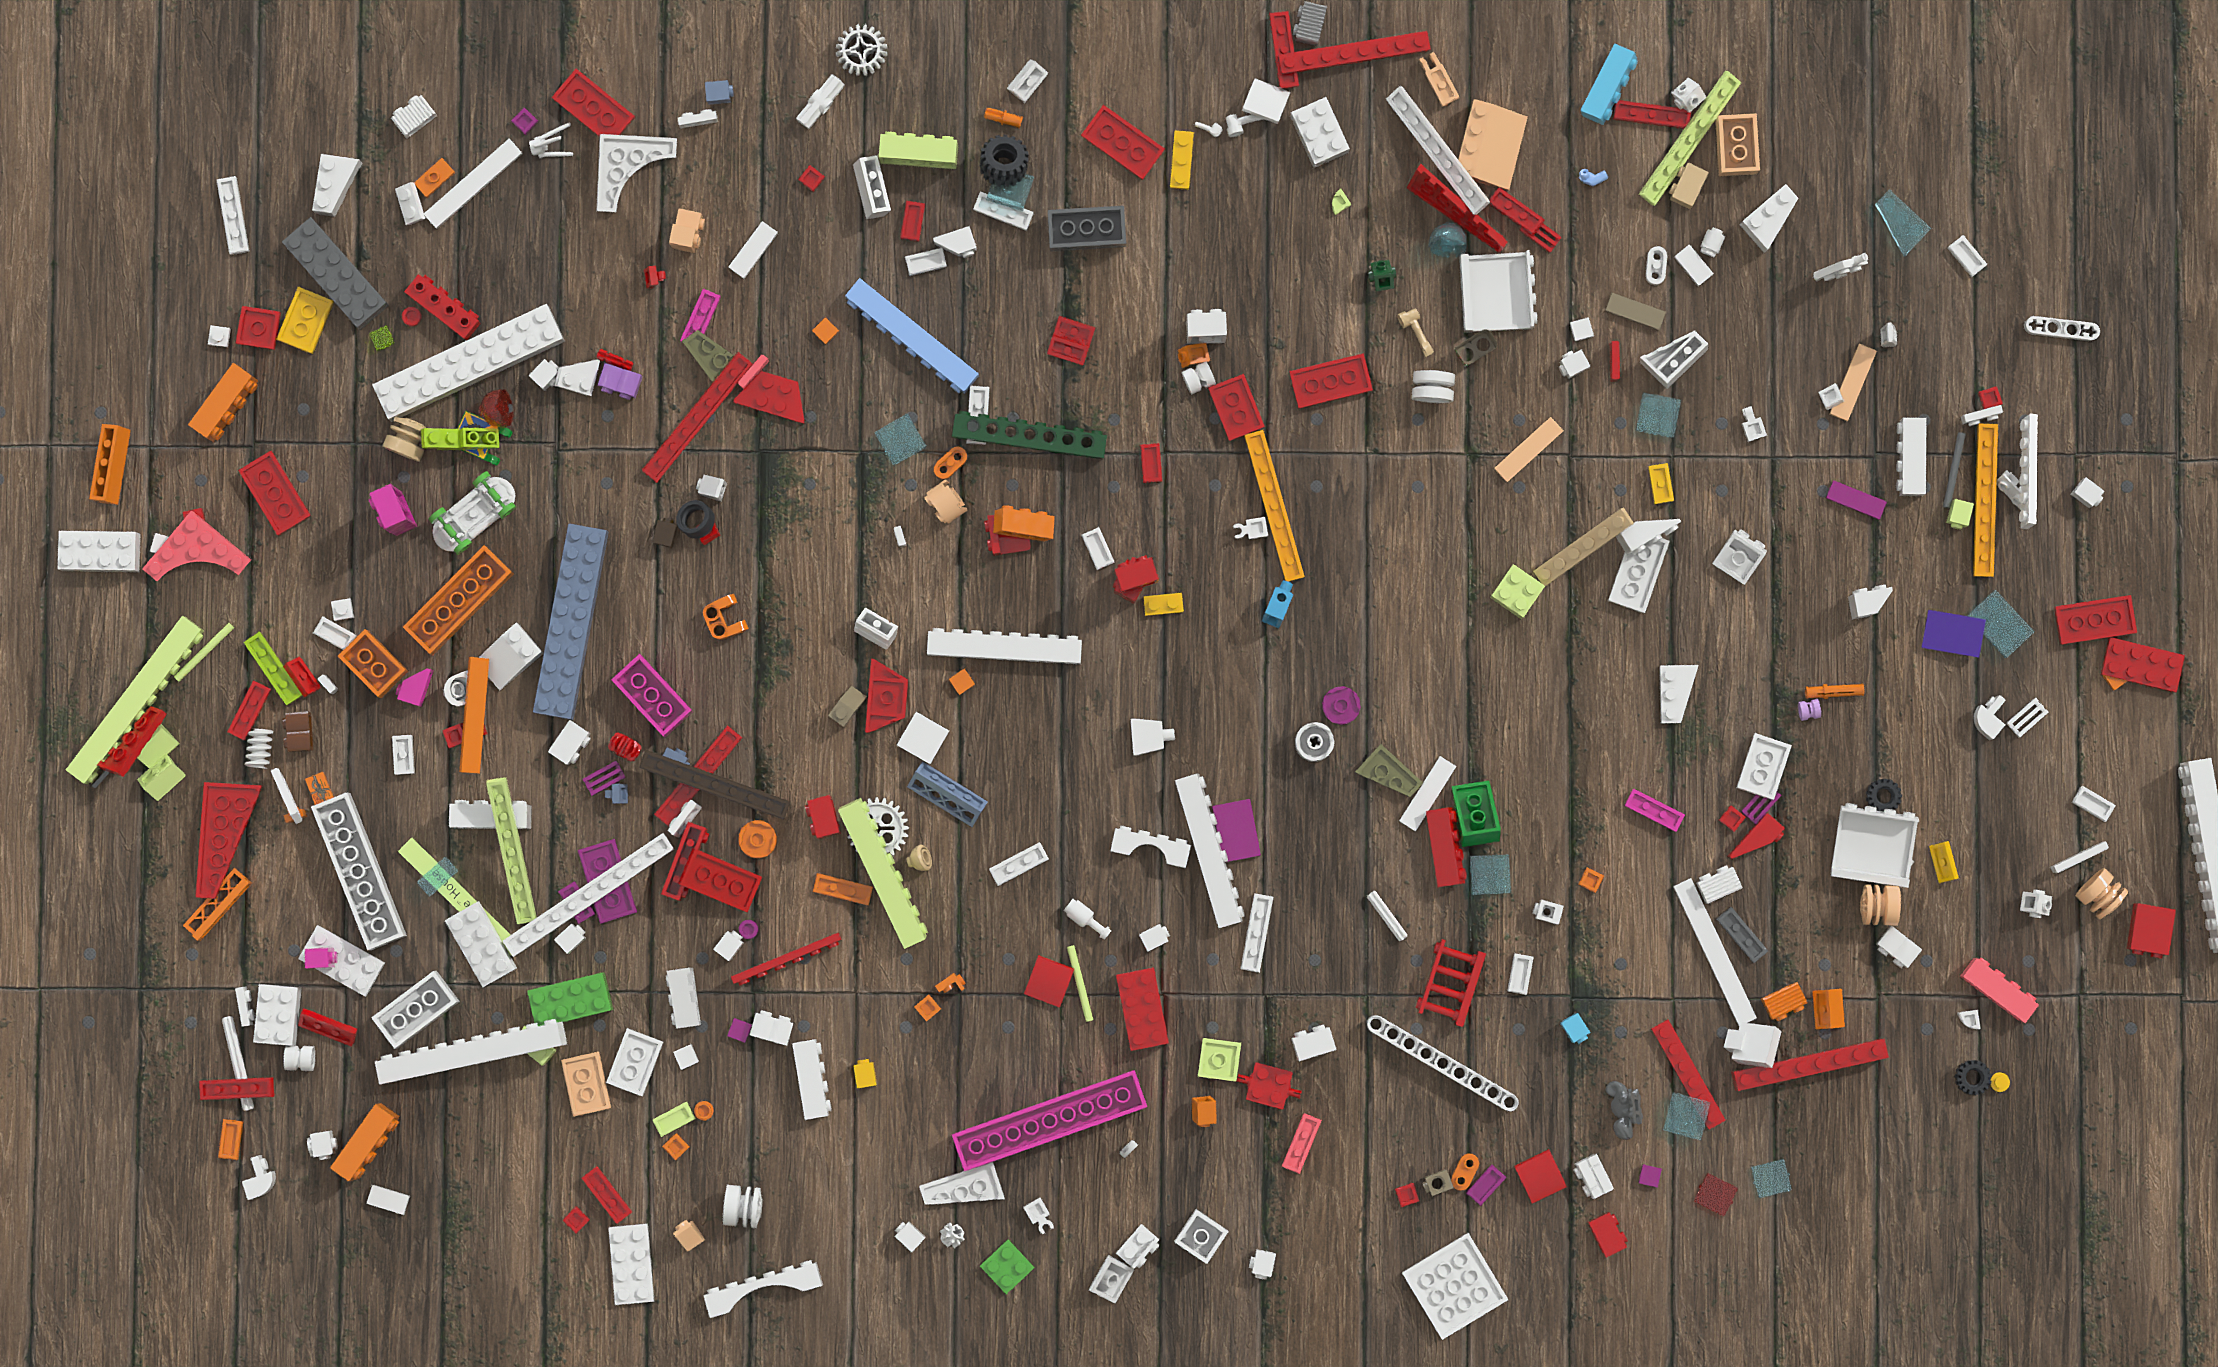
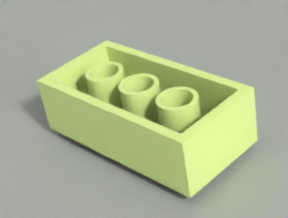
M895 132L880 134L879 160L881 164L956 169L958 143L957 140H954V137L942 136V139H938L934 135L915 137L916 135L912 133H904V136L896 135Z

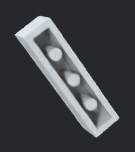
M1902 418L1897 423V434H1900V441L1897 442V453H1900V461H1897V472H1900V480H1897L1896 489L1899 491V496H1924L1926 494V418Z
M816 1039L792 1043L805 1120L829 1116L828 1112L832 1111L830 1100H826L825 1093L828 1092L827 1081H823L822 1073H825L824 1062H820L819 1054H822L821 1043H817Z

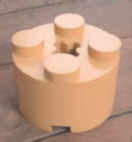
M945 479L928 491L927 496L924 498L930 506L936 508L937 512L935 514L938 519L949 524L965 513L967 508L962 507L965 505L953 487L949 488L947 485L949 482Z

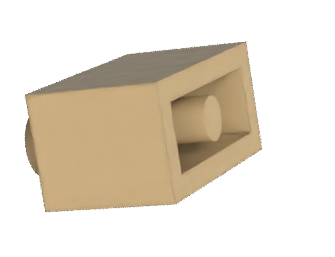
M1687 163L1685 167L1681 166L1677 174L1680 179L1677 184L1673 183L1669 194L1672 195L1670 200L1691 209L1709 172L1690 163Z

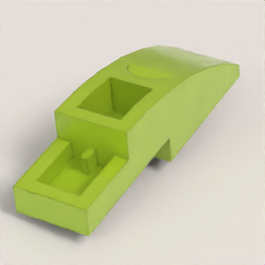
M423 428L421 429L422 448L437 450L499 448V429Z

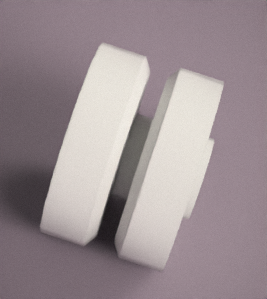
M1435 370L1414 371L1413 382L1420 386L1412 389V400L1429 403L1453 402L1454 391L1445 387L1455 385V374Z

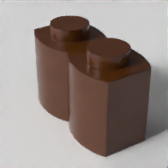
M311 712L285 713V718L282 719L283 729H286L287 732L286 737L283 739L284 748H287L290 753L313 751Z

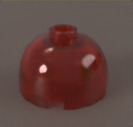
M493 390L483 397L481 406H479V414L488 425L502 428L512 424L514 414L513 412L509 413L508 405L512 404V400L507 390Z

